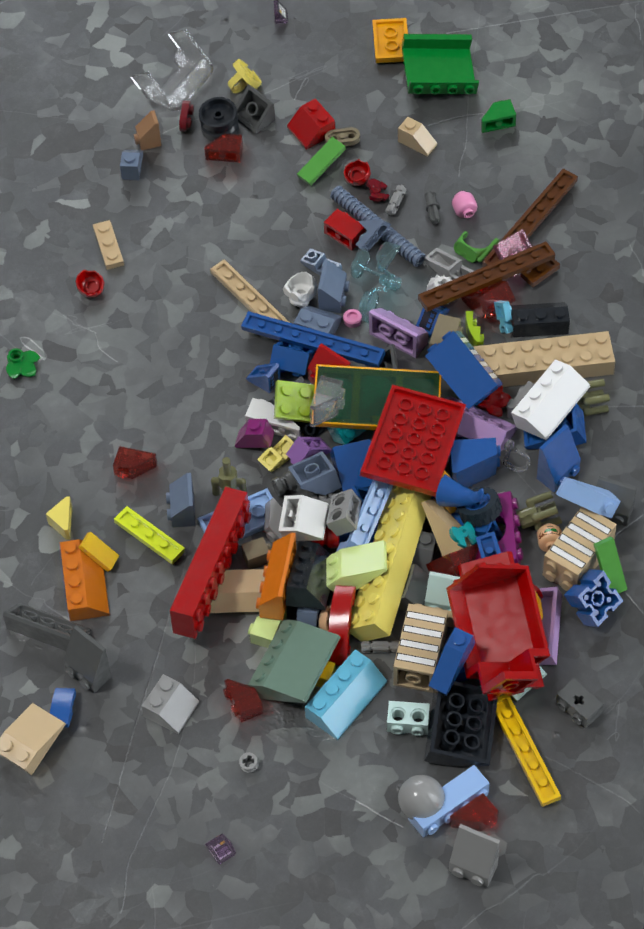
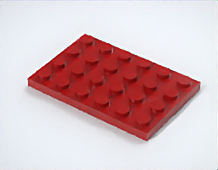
M392 384L362 465L360 476L436 497L438 485L447 465L466 404Z

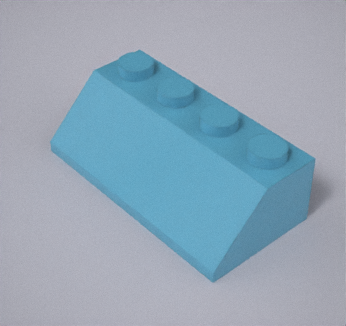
M355 649L305 706V718L338 740L385 686L387 680L369 658Z

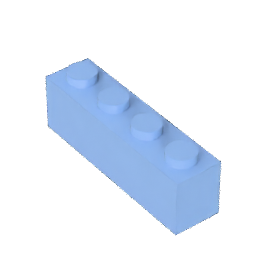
M473 765L442 787L445 799L442 808L436 814L427 818L413 817V820L409 818L408 820L422 837L428 834L432 835L439 829V826L451 822L456 817V814L461 811H467L472 806V803L484 799L489 793L490 783L477 767Z

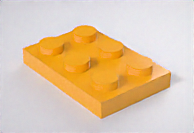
M407 19L372 20L376 63L403 62L401 44L403 35L408 34Z

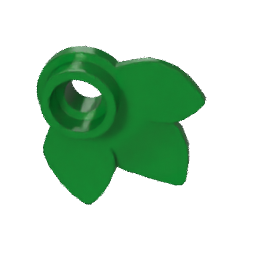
M18 348L10 350L7 355V374L12 379H16L20 374L24 377L35 376L36 368L34 363L40 359V356L31 350L25 352Z

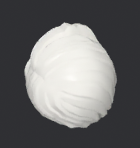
M300 272L287 281L283 291L289 297L292 305L303 308L308 306L310 300L316 295L317 282L311 274Z

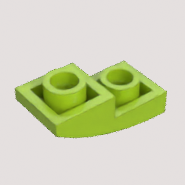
M466 311L465 326L470 344L472 346L484 345V334H480V326H477V319L473 318V311Z

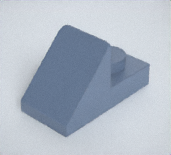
M382 219L359 221L367 232L360 236L356 245L361 250L368 252L391 224Z

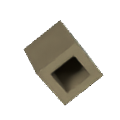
M263 537L241 544L242 555L248 569L268 564L267 552L272 548L270 543L266 544Z

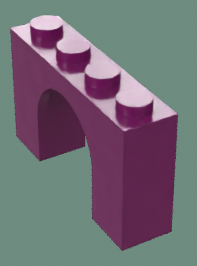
M511 491L498 493L502 504V512L495 521L506 526L505 534L498 544L501 553L512 551L514 562L521 565L523 552L521 548L519 549V543H522V538L517 527L520 526V518L518 514L516 515V510L519 509L518 500L513 497ZM479 548L469 550L470 561L481 559Z

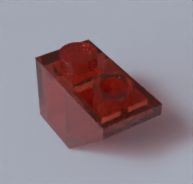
M230 679L224 680L225 688L223 693L226 700L230 699L232 702L230 707L234 717L238 716L240 722H244L263 714V705L254 687Z

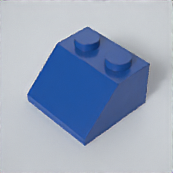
M279 341L273 345L270 364L278 363L280 372L289 371L294 376L303 377V375L308 373V366L316 351Z

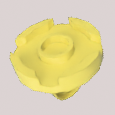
M241 59L233 63L237 73L228 81V87L233 93L241 92L248 84L257 89L262 83L258 75L253 70L251 71L247 67L248 65Z

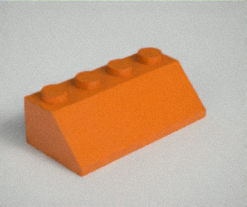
M290 533L274 541L272 549L267 552V561L269 562L268 566L265 565L263 570L265 580L260 583L261 597H257L256 609H259L260 618L284 619L286 586L297 550L296 533Z
M80 539L60 542L70 621L110 616L104 569L79 549L83 541Z

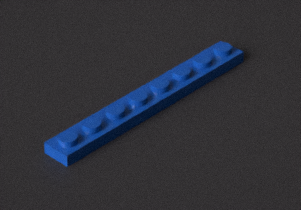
M249 311L241 325L244 331L317 351L322 343L347 360L375 368L380 367L385 356V349Z

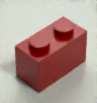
M338 208L324 221V233L351 251L357 246L356 243L359 241L360 236L366 233V229L359 221H356L348 213L342 212Z

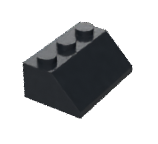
M565 302L511 305L513 338L569 334L570 318L568 306Z

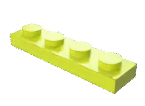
M128 506L114 518V523L172 565L185 553V548Z

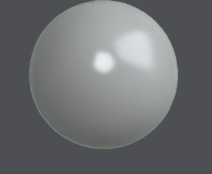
M415 775L408 778L402 784L398 793L399 807L404 815L413 820V817L427 818L433 816L442 808L445 799L444 790L440 783L428 775Z

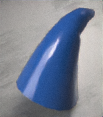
M445 474L438 485L436 503L441 507L471 506L482 500L484 489L481 488L474 492Z

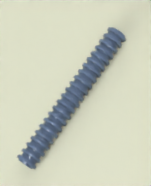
M337 186L332 190L330 198L342 206L343 209H346L347 212H350L358 221L381 219L373 211H370L369 208H366L357 198L343 189L342 186ZM389 227L381 236V239L386 244H389L398 254L409 260L414 267H418L424 262L425 254L421 253V250L392 227Z

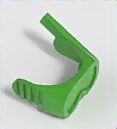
M464 231L455 242L454 251L471 263L476 261L482 262L498 244L499 239L495 238L486 248H473L464 242L468 235V232Z

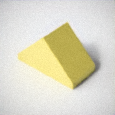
M69 496L65 497L46 513L48 524L66 540H70L72 503Z

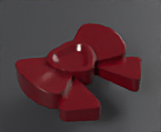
M374 178L367 180L366 185L369 187L371 194L370 200L378 202L386 201L389 198V194L380 193L381 190L387 188L385 183Z

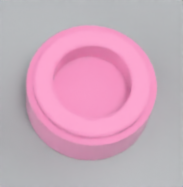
M355 309L347 310L343 315L344 324L349 328L358 327L362 322L361 313Z

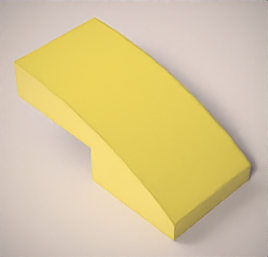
M285 435L273 448H268L257 460L272 472L290 459L286 453L294 442Z

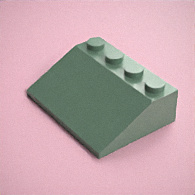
M283 620L248 685L260 699L306 703L341 637L300 621Z

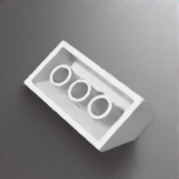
M554 360L511 412L515 426L547 440L590 388V384L570 365Z

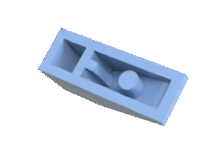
M564 477L556 492L558 496L609 518L613 517L621 502L609 490L568 477Z

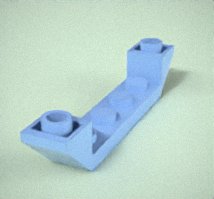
M376 480L372 481L360 509L357 530L350 532L347 541L339 543L336 552L343 548L370 542L393 485Z

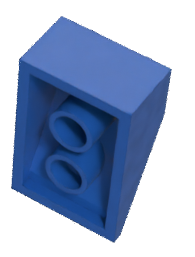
M576 404L547 440L566 424L570 429L576 446L586 443L584 412ZM523 430L526 449H539L547 441Z
M566 424L539 448L537 480L553 492L559 488L564 477L570 478L577 475L580 471L581 458L570 429Z

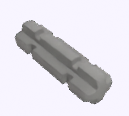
M397 185L389 201L386 212L390 216L396 214L406 193L404 185Z
M388 640L372 641V643L362 641L361 652L370 653V651H373V653L389 652V650L397 652L399 640H391V642H388Z

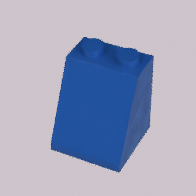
M496 438L455 440L449 456L450 477L468 488L496 475V469L500 467L501 456L500 445H496Z
M370 439L332 447L330 457L342 486L340 488L341 492L351 489L354 485L367 489L370 488L373 479L360 476L362 465L371 444Z

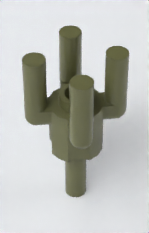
M604 378L587 381L590 384L589 389L605 386ZM603 389L586 391L577 404L583 410L584 416L609 412L608 405L591 408L590 405L608 402L610 397L609 394H604Z
M228 457L223 458V466L219 469L218 477L211 478L212 494L218 496L220 488L224 490L225 487L233 489L239 487V490L247 492L246 480L244 478H237V470L231 466L230 459Z
M551 491L528 498L526 500L527 508L517 511L523 529L534 525L538 531L541 526L548 523L562 524L560 516L541 523V519L558 514L555 501L538 507L535 506L537 503L553 498ZM497 524L501 531L506 529L504 524Z

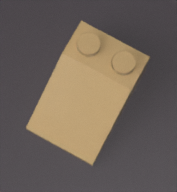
M32 703L0 737V756L32 775L66 723Z

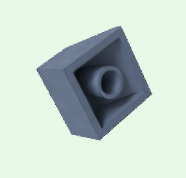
M324 260L318 286L319 309L341 313L342 306L345 307L347 296L344 295L345 292L349 291L350 281H347V273L329 260Z
M308 305L301 308L294 324L335 335L343 316Z
M323 451L288 467L301 489L326 495L342 487L335 468Z
M186 473L169 485L170 492H166L167 504H170V509H167V519L172 521V528L196 526L191 473Z

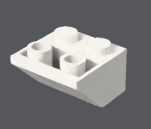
M304 495L284 496L278 531L283 537L290 533H296V541L324 540L329 504Z

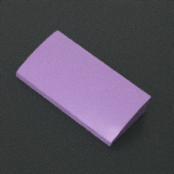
M558 587L539 588L543 595L541 600L543 611L542 624L550 657L539 663V665H557L562 593Z

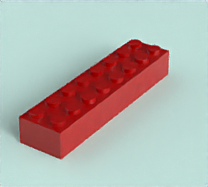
M229 487L224 488L171 606L170 616L174 634L196 639L198 632H202L205 616H209L212 600L215 601L217 598L218 586L223 584L224 573L231 566V557L237 552L239 539H242L244 536V527L251 520V512H249L250 501L248 500L247 492Z

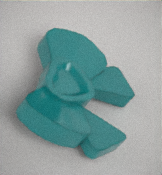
M468 521L462 527H451L449 529L452 540L458 542L457 545L462 548L467 547L466 537H468L472 545L477 542L475 530Z

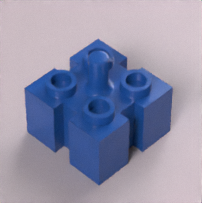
M589 569L579 579L581 584L573 585L564 596L571 607L578 608L576 614L583 625L599 627L608 617L606 612L614 611L623 602V599L616 589L609 588L611 581L604 570Z

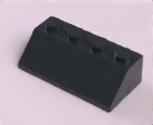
M299 541L286 586V606L326 610L330 589L326 587V558L331 554L319 543Z

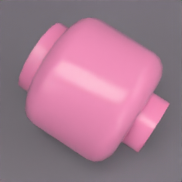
M458 192L452 200L453 209L460 218H470L477 211V203L470 192Z

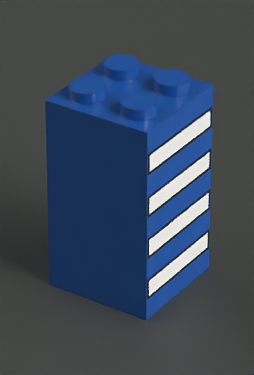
M449 331L442 337L443 341L441 343H435L427 349L429 353L425 357L463 404H466L467 409H472L503 385V383L461 331Z

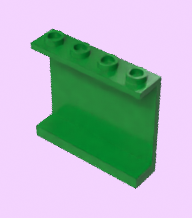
M404 34L401 48L408 94H476L479 80H475L470 53L472 35Z

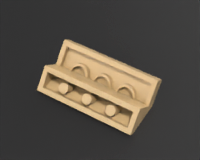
M264 569L226 570L224 582L218 586L217 598L215 601L212 600L210 613L259 612V609H256L257 597H261L260 583L265 580V577H263Z

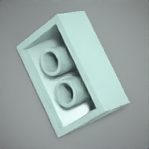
M430 571L425 606L439 607L451 611L446 588L460 577Z

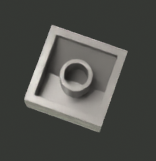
M163 674L142 705L143 716L179 734L199 704V700L180 682Z

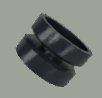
M213 97L201 105L199 120L204 137L213 142H225L231 140L237 134L239 119L234 102L224 97Z

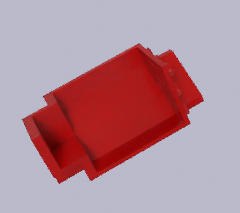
M512 551L460 564L458 566L460 578L454 580L446 590L455 627L473 635L476 642L464 663L466 678L480 679L482 692L487 694L488 701L496 700L502 694L511 696L523 693L525 688L538 689L544 687L539 663L550 657L529 566L515 563Z

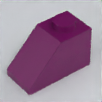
M249 419L239 430L235 447L270 448L275 432L267 419Z

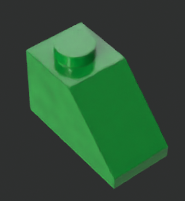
M511 99L494 102L481 120L482 133L516 126V112Z

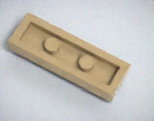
M110 220L93 224L106 269L124 266Z

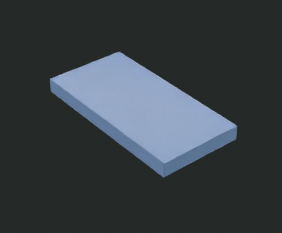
M268 488L248 496L251 520L244 527L245 533L242 539L264 530L265 504L273 498ZM214 511L197 518L204 533Z

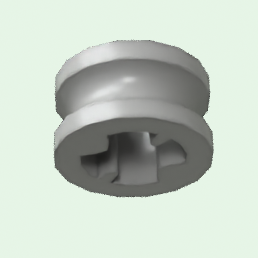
M244 753L240 757L239 764L244 772L252 773L258 768V760L253 753ZM248 759H251L252 763L249 765V767H246V764L244 762H247Z

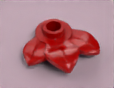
M501 385L477 406L480 409L486 410L492 416L501 417L503 413L502 408L506 407L512 398L509 394L502 392L503 386Z

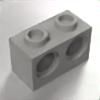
M352 489L334 494L331 497L326 524L336 536L357 530L362 500Z

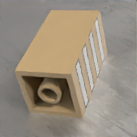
M581 507L544 555L542 575L548 581L559 584L565 591H568L573 585H580L579 579L589 569L595 570L599 564L593 544L610 536L615 539L617 524L600 514Z
M408 604L393 666V685L433 693L434 689L429 687V683L443 652L448 628V611L439 607H425L422 604Z

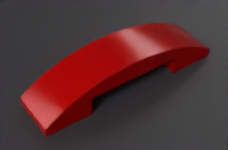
M336 585L332 598L328 631L339 635L341 638L328 661L335 663L336 666H341L350 656L349 636L352 607L355 604V586Z

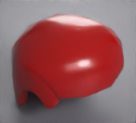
M360 159L350 162L344 169L346 182L353 186L364 185L371 175L368 162H363Z
M82 270L77 275L75 281L80 294L88 298L100 295L105 285L103 277L95 270Z

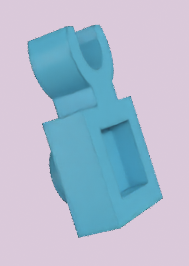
M495 301L494 307L497 320H500V332H505L506 334L513 332L510 322L512 320V307L509 301Z

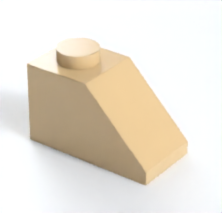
M407 117L398 127V142L427 157L437 146V142L424 125L410 117Z

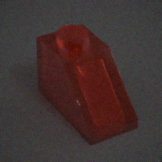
M224 134L207 144L204 148L205 160L240 163L243 150L242 135Z
M119 446L113 463L114 475L120 478L134 479L157 467L156 454Z
M482 793L450 816V826L452 828H459L460 824L477 831H483L486 828L490 829L497 823L499 811Z

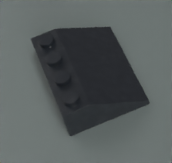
M456 681L447 696L433 690L424 761L444 766H489L498 697L496 700L488 701V696L483 694L481 687Z

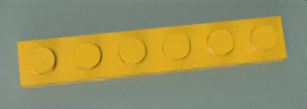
M508 694L498 697L496 718L541 806L543 807L561 800V794L512 699Z

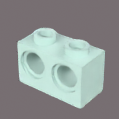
M389 701L387 732L393 734L410 733L415 736L428 735L430 704ZM395 717H401L402 720L397 721V720H394V718H395ZM419 718V719H422L423 721H421V722H416V721H414V720Z

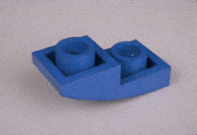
M55 688L50 714L66 723L64 727L69 728L73 716L72 706L76 697L75 688Z

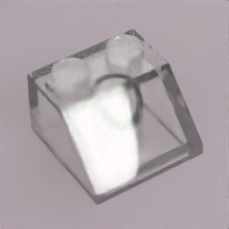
M323 375L320 376L310 406L311 427H315L338 416L339 410H343L346 389L343 388L342 380Z

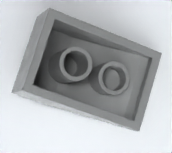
M460 824L449 862V871L458 878L464 877L471 880L477 886L483 885L488 887L498 867L500 840Z

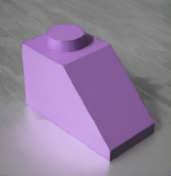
M298 437L286 455L291 459L290 462L295 464L321 451L327 455L330 453L331 448L321 437Z

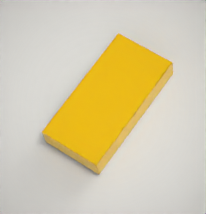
M91 531L86 534L79 546L80 550L107 572L113 568L119 557L114 550Z

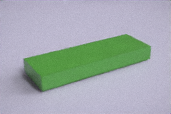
M331 137L297 173V176L311 186L346 150L345 145Z
M610 536L594 543L600 570H604L611 581L609 588L616 589L618 593L628 590L614 538Z

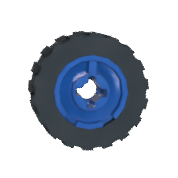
M490 487L474 488V492L481 488L484 489L482 500L471 506L457 507L463 524L468 521L473 527H481L495 521L500 516L502 504L494 489Z

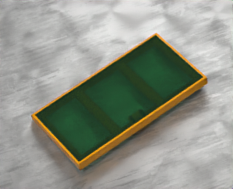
M316 364L312 426L376 430L392 384L440 397L442 376L438 371Z

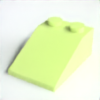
M382 540L343 548L329 555L326 558V587L333 592L336 585L355 586L357 590L386 572V542Z

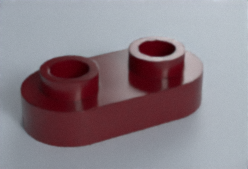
M183 100L179 120L180 131L187 132L188 128H191L192 118H190V115L194 114V105L191 104V101Z

